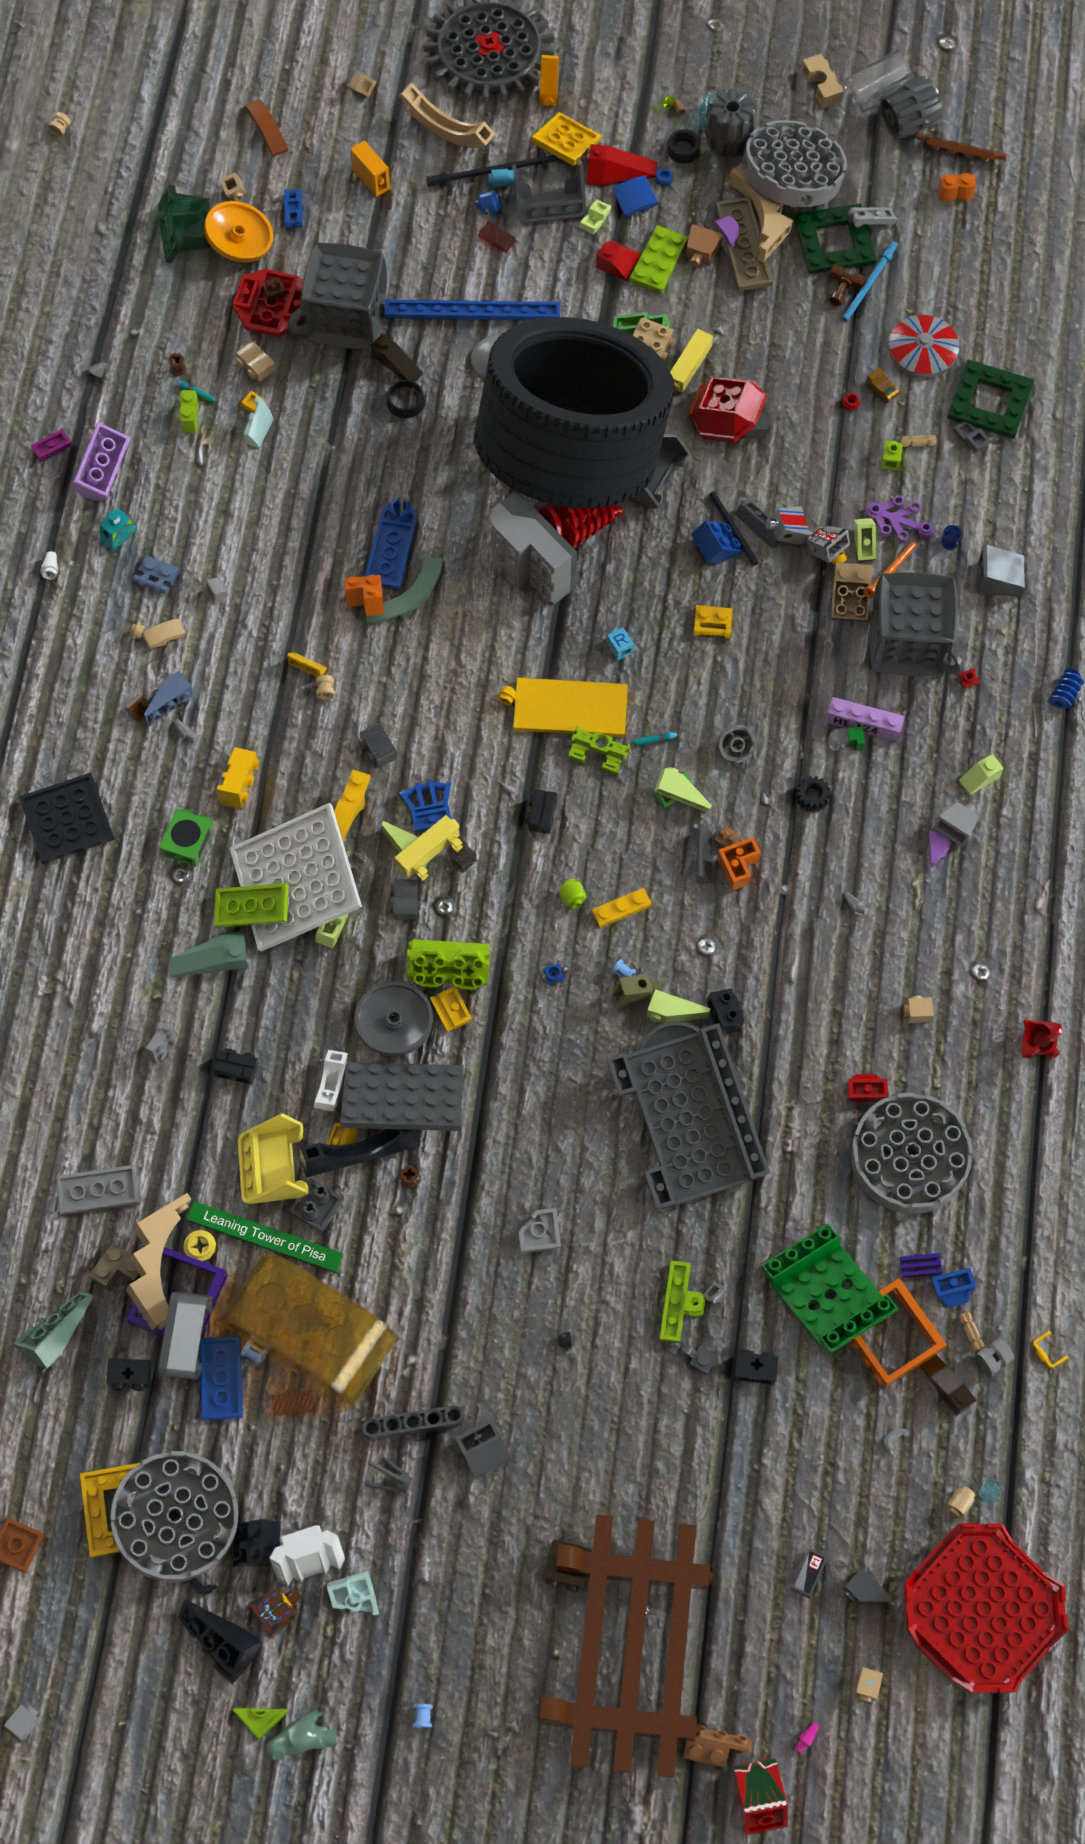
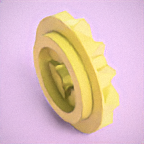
M194 1231L184 1241V1252L189 1257L205 1261L210 1259L213 1253H215V1239L207 1231ZM198 1239H200L202 1245H206V1247L202 1248L201 1254L195 1248V1246H198Z

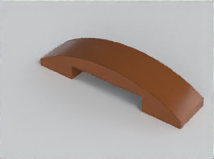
M260 99L244 105L250 118L255 121L263 135L266 146L274 157L288 151L282 133L266 105Z

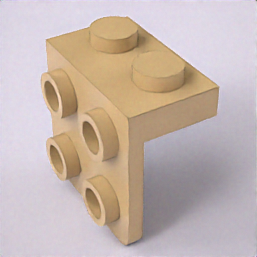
M645 318L640 319L633 334L634 337L652 348L664 362H666L668 357V348L672 349L675 341L672 338L674 329Z

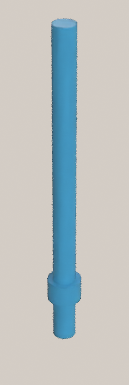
M893 241L880 256V261L843 315L842 320L844 322H848L885 264L893 257V252L898 246L896 242Z

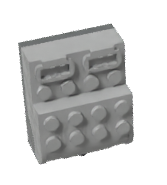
M515 491L497 504L491 512V557L497 570L503 572L507 576L508 581L512 585L515 584L518 588L530 581L535 589H539L542 597L554 605L576 588L577 551L519 492Z

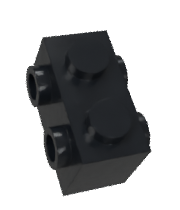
M732 988L710 992L706 999V1004L710 1008L713 1024L719 1023L723 1034L739 1031L744 1024V1015L739 1010L738 998L734 995Z

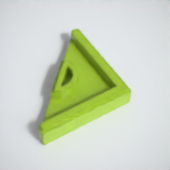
M233 1709L234 1713L258 1740L263 1738L288 1713L287 1709Z

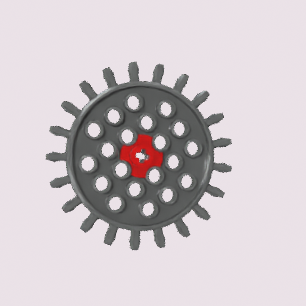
M463 0L465 7L459 10L449 2L447 3V11L451 16L448 19L438 14L434 15V22L442 26L441 29L437 30L428 27L426 29V37L438 39L437 43H424V52H438L437 56L426 58L427 67L441 64L442 69L435 72V80L439 81L448 75L452 79L448 83V92L451 93L460 84L466 87L465 100L470 98L474 90L483 92L482 98L484 103L488 102L489 92H500L503 102H506V90L514 87L523 96L525 88L521 83L526 79L535 86L539 85V77L533 74L535 69L541 71L540 57L542 55L554 56V49L541 48L542 44L554 43L553 34L540 35L539 31L548 28V20L545 19L534 23L532 19L537 16V8L533 7L527 13L520 10L522 0H516L513 6L504 4L505 0H498V2L481 0L480 3L471 4L470 0Z

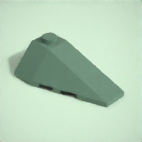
M245 932L225 933L169 958L171 977L248 968Z
M80 1291L62 1304L59 1312L43 1318L45 1322L36 1329L34 1326L29 1328L13 1345L36 1365L45 1368L52 1366L62 1354L93 1299L92 1294Z

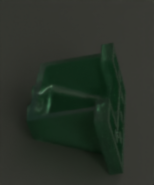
M168 185L157 205L165 263L172 264L178 252L211 248L204 233V224L210 211L209 198L176 193L175 186Z

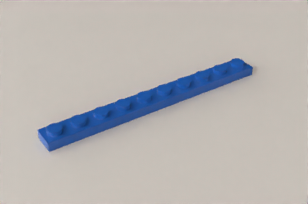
M385 300V318L534 320L560 317V302Z

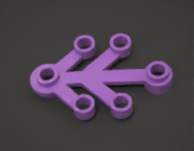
M897 495L893 498V501L884 504L873 502L866 507L867 516L876 520L880 528V534L883 537L890 536L892 530L890 525L885 524L883 518L890 521L900 543L907 542L909 534L903 531L901 525L917 530L918 535L924 539L932 535L933 527L930 523L924 522L921 524L904 518L907 515L920 512L921 505L918 502H912L910 507L890 513L887 510L903 506V497Z

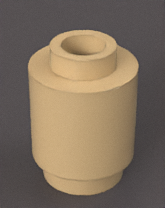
M961 1486L960 1489L957 1488L946 1505L949 1509L948 1512L955 1518H959V1516L964 1517L974 1503L976 1494L966 1486Z

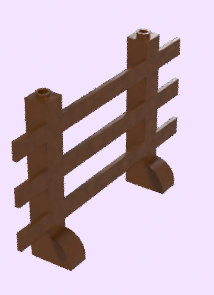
M596 1514L593 1551L586 1552L578 1547L558 1544L556 1569L559 1573L590 1577L577 1703L542 1696L539 1717L540 1725L574 1728L570 1766L582 1768L588 1767L591 1730L617 1733L613 1771L631 1773L634 1735L660 1738L657 1776L674 1778L677 1740L695 1742V1736H700L701 1723H697V1717L680 1715L691 1589L708 1590V1585H713L714 1572L710 1571V1565L693 1563L697 1525L680 1524L677 1561L651 1559L655 1521L638 1519L634 1557L609 1554L613 1516ZM607 1579L632 1582L620 1708L594 1705ZM649 1584L674 1587L663 1713L637 1710Z

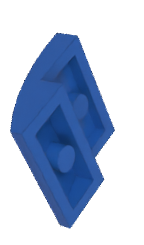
M646 176L628 180L612 188L626 217L640 210L646 212L659 204Z

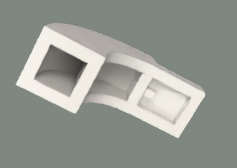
M328 1050L314 1108L334 1112L343 1086L348 1053Z

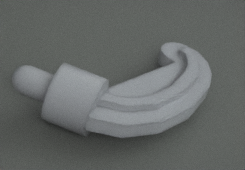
M903 1428L891 1431L884 1439L885 1449L891 1456L894 1449L892 1443L902 1435L907 1437L909 1435L908 1430Z

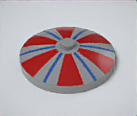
M915 315L903 319L894 327L889 338L888 350L894 364L904 373L918 378H932L944 374L954 365L959 352V341L953 328L945 321L930 315Z

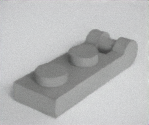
M854 207L848 211V215L853 219L856 227H860L863 224H895L897 220L890 207Z

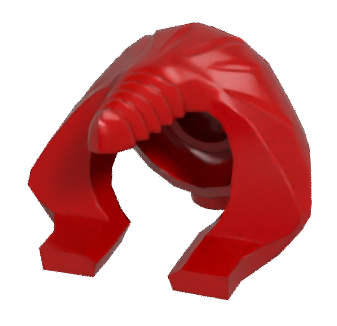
M1023 1020L1025 1030L1022 1039V1057L1032 1058L1038 1054L1048 1055L1051 1060L1056 1058L1060 1054L1056 1046L1058 1037L1062 1033V1024Z

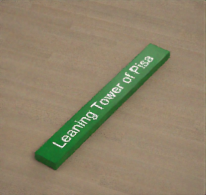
M195 1201L187 1217L188 1222L336 1274L344 1256V1253Z

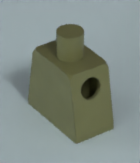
M647 974L619 978L612 992L617 1009L620 1010L647 1002L655 989L660 991V983L658 980L650 981Z

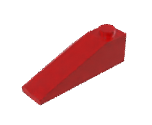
M590 144L586 185L609 186V183L619 182L620 184L625 182V180L646 176L647 179L655 178L658 161L607 145Z

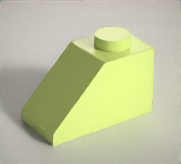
M872 518L854 520V540L857 559H876V523Z
M992 754L975 764L959 779V782L968 795H971L999 779L1004 768Z

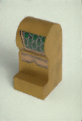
M880 367L867 376L865 385L884 403H889L899 395L898 388L884 375V371Z

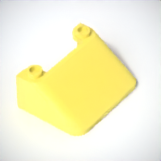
M279 1114L244 1131L239 1136L238 1154L241 1197L245 1203L253 1204L295 1199L309 1194L307 1183L301 1180L295 1182L292 1144L302 1140L303 1123L285 1114Z

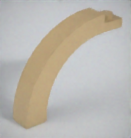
M412 82L399 95L409 106L408 111L415 119L431 132L451 143L463 147L479 148L486 146L495 135L484 121L470 124L458 121L444 114L431 104Z

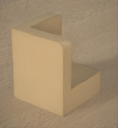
M356 71L349 87L369 97L376 81Z

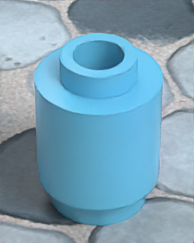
M491 170V173L488 174V183L492 184V188L509 187V185L513 184L512 170Z

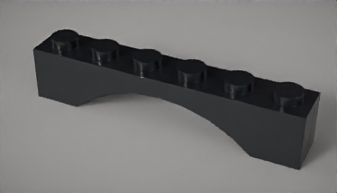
M385 1129L379 1134L357 1143L347 1145L316 1143L300 1148V1162L308 1178L420 1147V1130Z

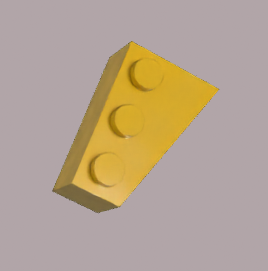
M234 747L227 764L229 766L227 773L224 772L222 775L224 779L223 785H218L217 787L220 805L242 810L244 803L247 804L249 799L248 790L254 783L253 774L255 770H258L260 764L256 752Z

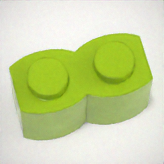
M182 390L179 397L181 429L183 432H196L199 426L197 393L195 390Z

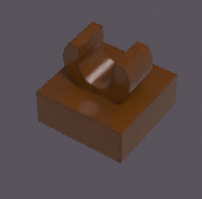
M279 277L262 282L268 300L285 295Z
M138 694L124 705L131 718L136 722L144 715L148 708L143 698Z

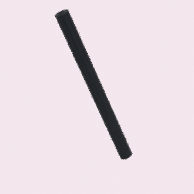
M711 492L709 494L711 500L726 524L731 527V532L740 542V546L753 566L759 563L758 559L716 492Z

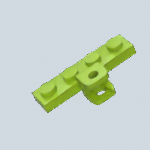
M671 1261L660 1341L680 1343L684 1314L686 1316L699 1317L704 1313V1295L699 1292L688 1291L691 1263Z

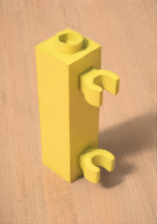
M700 329L696 330L670 372L674 380V391L684 392L712 347L713 335Z
M445 815L394 857L396 866L408 878L416 873L422 881L429 876L427 874L428 870L424 867L427 862L449 844L456 852L463 848L461 845L462 841L458 838L460 836V826L457 821Z

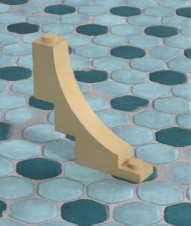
M740 163L731 170L729 185L736 188L745 197H750L751 204L759 216L761 237L758 247V260L764 262L788 236L793 220L781 214L782 203L764 196L749 183L744 175L742 163Z
M188 1193L141 1220L133 1228L145 1247L133 1253L130 1258L141 1278L131 1283L126 1291L152 1330L157 1327L161 1330L166 1326L169 1306L161 1286V1257L169 1234L181 1219L178 1214L189 1208L187 1205L192 1199Z

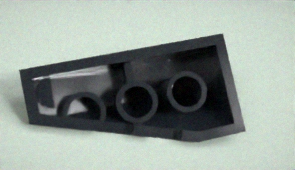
M188 1600L183 1601L178 1618L193 1638L197 1637L203 1646L201 1650L204 1654H209L215 1662L213 1664L214 1668L229 1682L235 1683L254 1660L261 1642L246 1629Z

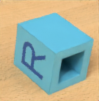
M624 627L619 630H612L607 635V645L617 661L634 653V643Z

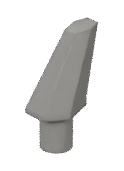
M179 719L175 721V727L183 740L187 738L194 742L197 739V735L191 732V728Z
M848 891L845 892L844 898L853 913L866 915L869 909L862 906V902Z

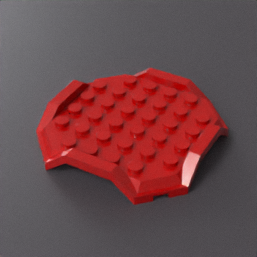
M959 1523L934 1547L904 1583L906 1628L916 1647L950 1681L968 1693H1015L1023 1679L1044 1654L1069 1631L1068 1614L1065 1612V1584L1045 1573L1013 1542L1004 1524Z

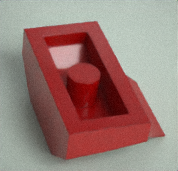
M855 1074L852 1079H848V1100L879 1102L884 1098H889L888 1079H881L877 1074Z

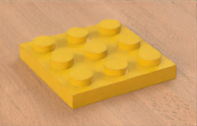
M559 112L532 136L531 142L574 166L577 163L576 158L582 159L590 151V144H598L602 135Z

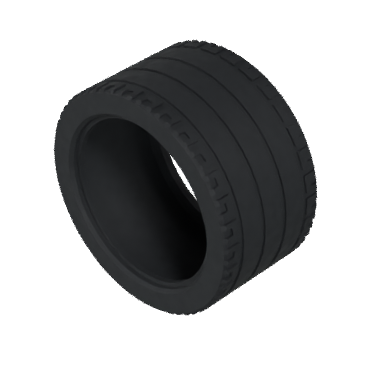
M548 317L520 323L502 333L491 347L474 433L475 449L485 467L496 478L513 490L535 500L570 508H599L619 504L637 496L652 480L675 389L673 376L666 363L652 348L631 334L615 327L591 320L570 317Z

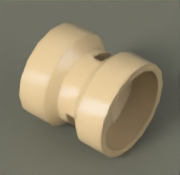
M57 112L53 118L54 120L49 123L48 130L53 135L62 137L65 133V128L69 127L71 120L64 113Z
M330 675L318 676L316 678V686H318L316 697L322 700L334 698V677Z

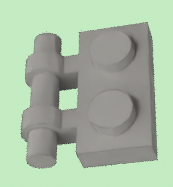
M165 1023L159 1033H155L146 1047L150 1061L158 1064L160 1060L166 1057L168 1043L175 1042L176 1034L171 1024Z

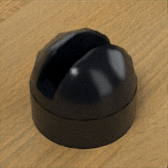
M563 1332L558 1336L557 1342L560 1347L565 1349L572 1348L570 1332Z

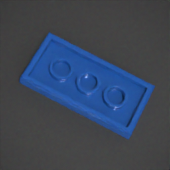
M241 1336L203 1338L200 1340L202 1421L243 1418Z

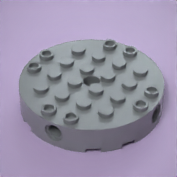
M778 120L765 123L764 127H757L751 133L743 154L742 168L749 183L769 199L791 207H813L828 202L839 192L847 169V159L837 141L829 139L828 134L816 127L814 130L806 127V123L798 121Z
M900 1093L896 1096L880 1100L861 1118L851 1144L852 1168L862 1189L874 1201L885 1208L907 1214L930 1212L947 1204L962 1188L971 1169L973 1154L971 1137H969L965 1128L966 1125L960 1116L944 1102L929 1095ZM907 1150L914 1151L916 1155H909Z
M182 1451L156 1454L135 1466L119 1484L111 1507L112 1533L120 1554L136 1571L146 1577L162 1582L192 1580L214 1568L230 1549L238 1523V1504L230 1481L211 1461L199 1455ZM177 1511L180 1513L181 1518L177 1521H171L169 1514Z

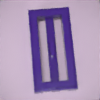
M940 1253L902 1256L899 1258L902 1278L940 1275L943 1273ZM934 1259H935V1261H933V1262L904 1264V1262L923 1261V1260H934ZM933 1266H936V1267H937V1269H933V1270H922V1271H911V1272H906V1270H905V1269H911V1268H922V1267H933Z

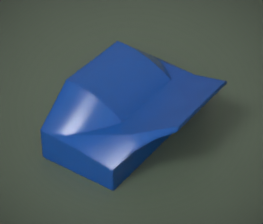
M971 1268L931 1278L937 1298L941 1299L948 1308L968 1303L971 1292L976 1288Z

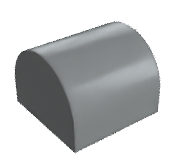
M212 578L207 580L206 592L212 602L217 604L227 597V592L219 579Z

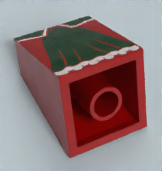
M766 1758L754 1763L744 1762L734 1766V1780L745 1835L788 1827V1804L776 1758Z

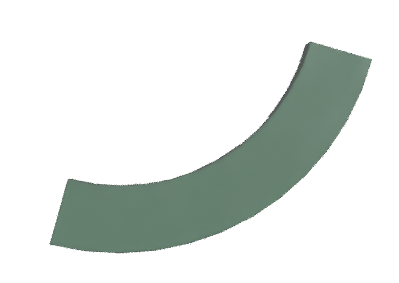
M424 557L422 571L415 583L400 596L383 602L384 615L366 616V623L385 622L398 616H404L423 603L432 593L440 577L443 558Z

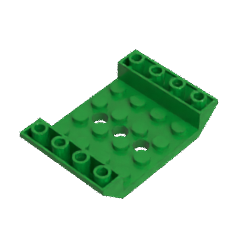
M828 1223L762 1264V1268L775 1292L818 1346L829 1353H833L899 1310L887 1294L884 1296L880 1294L842 1248L839 1236ZM845 1283H851L853 1285L850 1289H844L842 1287ZM829 1293H833L836 1295V1297L832 1300H828L825 1298L826 1295ZM811 1304H818L820 1306L817 1310L809 1309Z

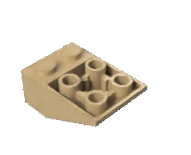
M834 563L831 618L868 620L870 598L864 594V589L869 585L871 586L873 565Z

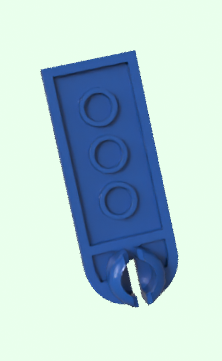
M400 498L394 499L381 512L365 576L381 575L382 587L400 590L417 524L416 511L406 499L403 500V511L398 518L401 507Z

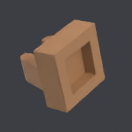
M725 825L714 839V842L724 848L737 843L741 835Z

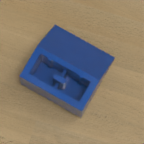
M705 520L691 534L708 563L719 564L743 552L740 542L733 536L731 527L726 523Z

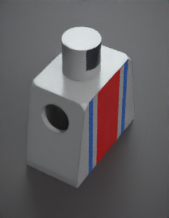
M800 506L780 508L765 522L766 529L773 530L778 541L803 545L810 536V531Z

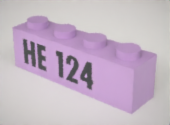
M832 697L826 723L847 729L863 727V733L898 742L905 716Z

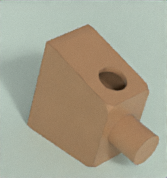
M692 224L686 250V257L690 258L689 264L693 267H699L700 262L709 264L722 245L723 234Z

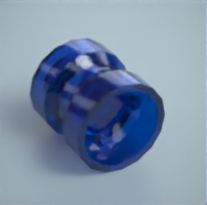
M949 525L944 529L941 544L945 549L953 550L958 546L961 537L960 528L955 525Z

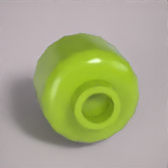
M575 879L566 880L559 889L560 897L566 907L579 908L587 897L581 882L575 881Z

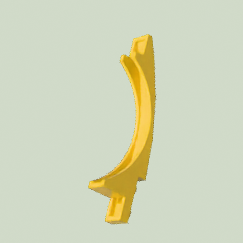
M352 770L343 795L338 800L334 811L343 842L355 817L364 809V794L371 779V775Z

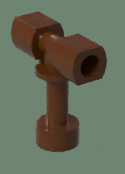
M834 264L829 277L838 280L839 287L836 292L831 293L828 300L833 306L839 307L844 300L843 293L845 289L850 288V286L861 289L866 277L858 273L851 275L845 272L846 268Z

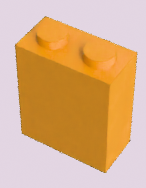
M365 140L355 144L350 149L352 171L374 196L378 197L390 189L389 167Z

